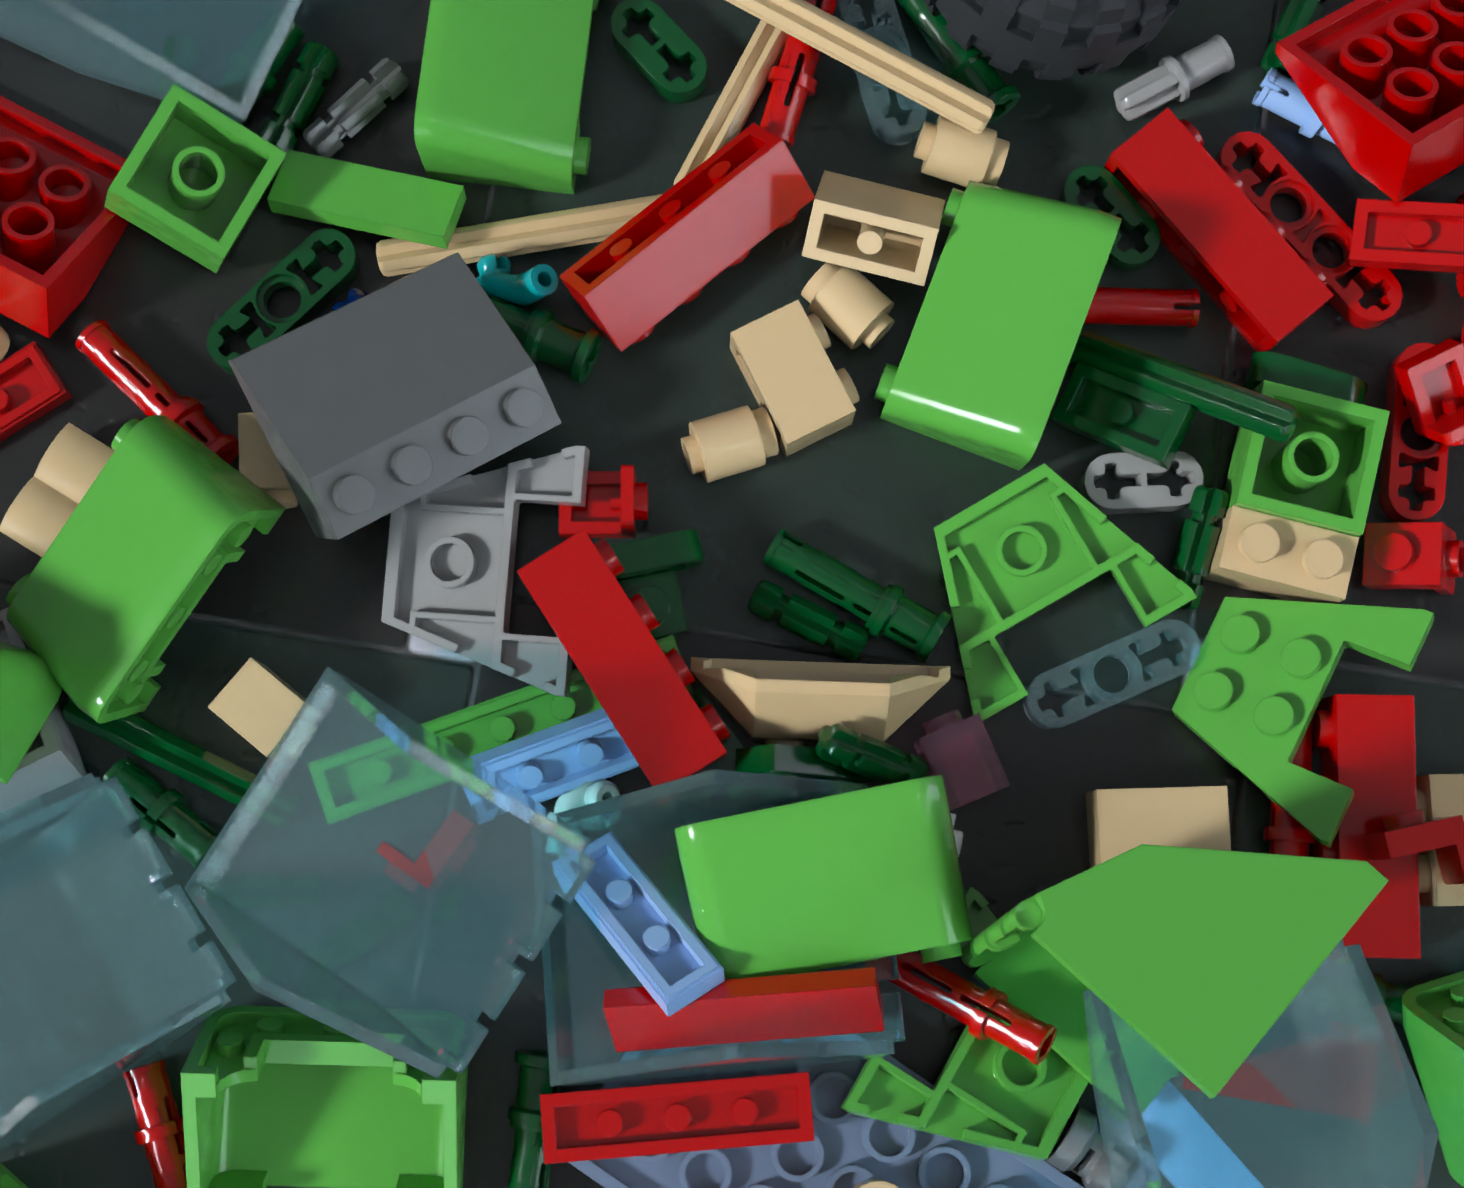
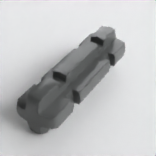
M389 57L383 58L369 71L372 77L368 81L361 78L326 110L329 116L325 120L318 117L304 130L303 137L306 143L318 156L331 158L344 146L341 140L345 136L350 139L354 137L386 107L383 102L386 98L389 97L394 100L408 87L409 79L407 74L394 60Z

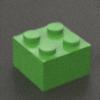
M174 83L110 185L104 207L212 272L217 273L277 174L287 153Z
M1263 380L1253 391L1293 405L1299 413V420L1292 436L1285 442H1279L1239 426L1224 489L1230 496L1227 510L1234 505L1360 537L1364 533L1390 411Z

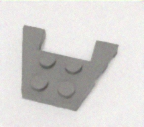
M575 445L561 449L562 452L537 459H523L493 471L474 476L471 474L460 476L391 512L381 622L531 684L553 695L570 697L573 660L559 638L509 634L519 506L521 503L585 507L590 450L586 446Z

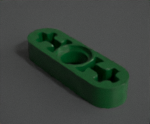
M320 229L306 237L211 326L207 335V348L214 361L224 371L235 375L228 361L240 354L233 352L225 357L231 349L226 339L233 333L244 338L257 326L248 316L255 310L263 322L274 332L267 337L258 327L246 340L251 350L311 322L358 276L360 258L351 240L344 233L335 229ZM326 249L329 253L334 254L342 249L338 257L343 265L339 270L334 272L326 266L312 277V280L319 288L312 295L305 282L295 273L302 268L307 277L310 278L321 266L317 257L319 252ZM282 287L294 288L301 295L299 309L287 318L274 317L268 312L267 308L270 295Z

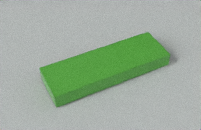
M289 149L267 197L270 209L274 213L447 249L467 199L463 185Z

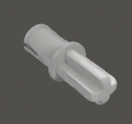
M1216 34L1209 38L1208 41L1176 57L1171 55L1161 57L1157 67L1119 86L1114 91L1115 106L1119 114H1122L1127 121H1134L1174 99L1178 102L1187 100L1191 90L1222 73H1227L1234 69L1235 60L1229 44L1222 36Z

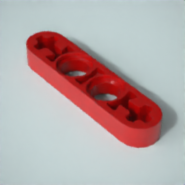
M1251 131L1238 132L1229 137L1216 155L1215 161L1219 166H1228L1238 175L1245 188L1244 194L1260 212L1265 211L1274 216L1271 211L1270 202L1271 198L1276 194H1290L1299 201L1302 214L1298 221L1287 223L1280 221L1278 218L1276 219L1285 231V240L1301 258L1310 259L1324 273L1327 279V288L1334 294L1328 302L1347 322L1357 328L1374 329L1388 321L1400 308L1403 298L1401 285L1388 268L1359 267L1361 271L1342 287L1337 281L1353 268L1349 262L1353 230L1269 140L1261 134ZM1250 153L1255 157L1256 163L1253 165L1252 170L1247 168L1239 173L1233 168L1232 164L1237 156L1242 158ZM1272 174L1277 180L1271 182L1260 197L1257 196L1254 190ZM1328 238L1337 242L1343 250L1344 259L1342 265L1336 268H1327L1320 265L1313 256L1312 248L1314 241ZM1376 288L1382 297L1376 303L1377 306L1373 305L1366 310L1360 305L1358 300L1362 298L1363 291L1368 292Z

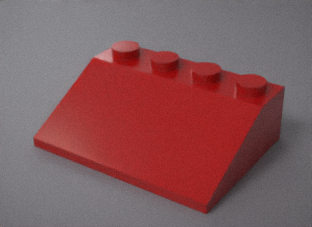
M1354 0L1277 42L1276 55L1351 168L1396 203L1464 164V0Z
M1 95L0 314L50 338L85 299L130 223L104 207L107 191L127 159Z

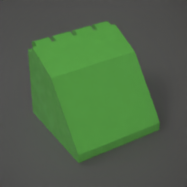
M1141 844L1020 902L965 944L961 949V959L968 967H979L972 976L987 990L992 987L1001 990L1007 994V1002L1046 1024L1054 1025L1057 1028V1034L1051 1048L1131 1121H1134L1177 1069L1210 1099L1215 1098L1389 880L1367 861Z

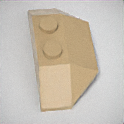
M691 657L690 672L695 682L750 741L764 742L765 745L784 744L804 747V744H818L820 729L823 726H833L837 723L855 730L858 736L863 733L884 742L950 680V666Z

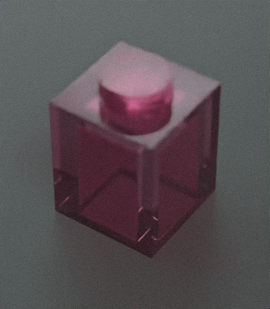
M956 709L923 723L927 735L919 738L913 744L919 757L926 760L930 769L927 776H943L950 811L1010 786L979 713L963 720L959 710Z

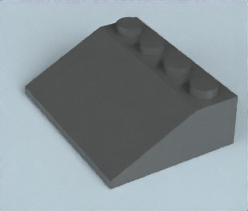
M458 252L228 361L317 539L339 540L562 423L535 364Z

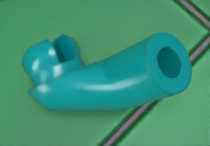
M495 254L485 255L477 263L480 277L476 279L485 293L503 301L527 306L552 294L558 287L556 272L546 264H538L521 274H510L511 261L505 255L497 259Z

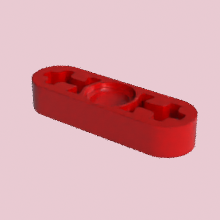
M1423 342L1408 347L1392 361L1388 370L1385 410L1390 411L1382 446L1379 503L1384 514L1393 522H1423L1434 516L1441 509L1445 500L1448 446L1431 440L1430 446L1426 450L1417 451L1409 448L1403 442L1400 433L1401 425L1405 419L1411 417L1408 407L1403 405V401H1406L1394 365L1435 346L1432 343ZM1399 462L1408 464V466L1400 467ZM1427 462L1429 463V468L1423 467L1415 472L1414 478L1415 492L1425 494V501L1414 506L1413 510L1409 509V499L1399 497L1398 490L1410 484L1412 465Z

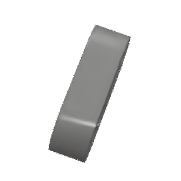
M1177 451L1170 466L1174 467V473L1177 477H1186L1187 484L1177 491L1176 496H1171L1168 486H1148L1147 479L1159 478L1167 469L1126 452L1109 453L1097 457L1087 466L1080 477L1079 490L1080 494L1103 514L1172 512L1184 508L1191 502L1194 489L1198 485H1203L1204 476L1201 466L1194 457L1185 452ZM1105 469H1111L1114 479L1134 480L1135 486L1121 488L1115 494L1113 500L1107 498L1105 489L1095 488L1094 481L1102 477Z

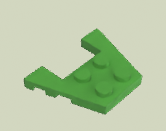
M1045 463L934 527L972 711L978 724L1028 695L995 637L1106 572H1111L1144 628L1197 598L1187 584L1181 579H1177L1155 560L1153 555L1123 533L1106 518L1105 514Z
M1225 597L1174 703L1172 711L1180 721L1235 769L1237 768L1259 787L1270 800L1308 830L1309 834L1319 843L1331 847L1354 797V791L1352 788L1294 765L1292 761L1344 649H1353L1411 672L1434 623V613L1425 609Z
M969 887L965 891L972 936L975 938L998 919L987 907L989 903L983 895L973 887ZM971 940L960 942L961 949ZM977 1007V1009H979V1010H981L982 1012L986 1013L988 1016L994 1018L995 1020H997V1021L1003 1023V1024L1006 1025V1026H1011L1010 1024H1008V1023H1006V1022H1004V1021H1002V1020H999V1019L995 1018L994 1016L990 1015L988 1012H986V1011L982 1010L981 1008ZM967 1025L931 1089L874 1053L869 1056L840 1106L841 1109L851 1114L1042 1161L1048 1159L1088 1081L1052 1048L1042 1063L1037 1066L1026 1057L991 1038L981 1041L969 1034V1026Z

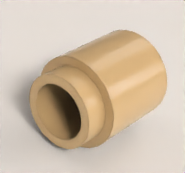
M939 115L935 124L927 121L924 122L913 157L923 160L921 173L967 187L969 180L996 186L1007 158L1010 141L998 138L997 130L986 127L980 134H975Z
M826 262L812 276L801 292V296L810 303L808 310L812 314L816 313L822 323L852 350L862 343L871 349L885 336L895 322L888 315L894 306V302L856 269Z
M748 405L689 422L690 435L681 438L684 458L690 473L701 472L707 483L764 466L766 458L778 455L779 453L775 430L765 407L751 410Z

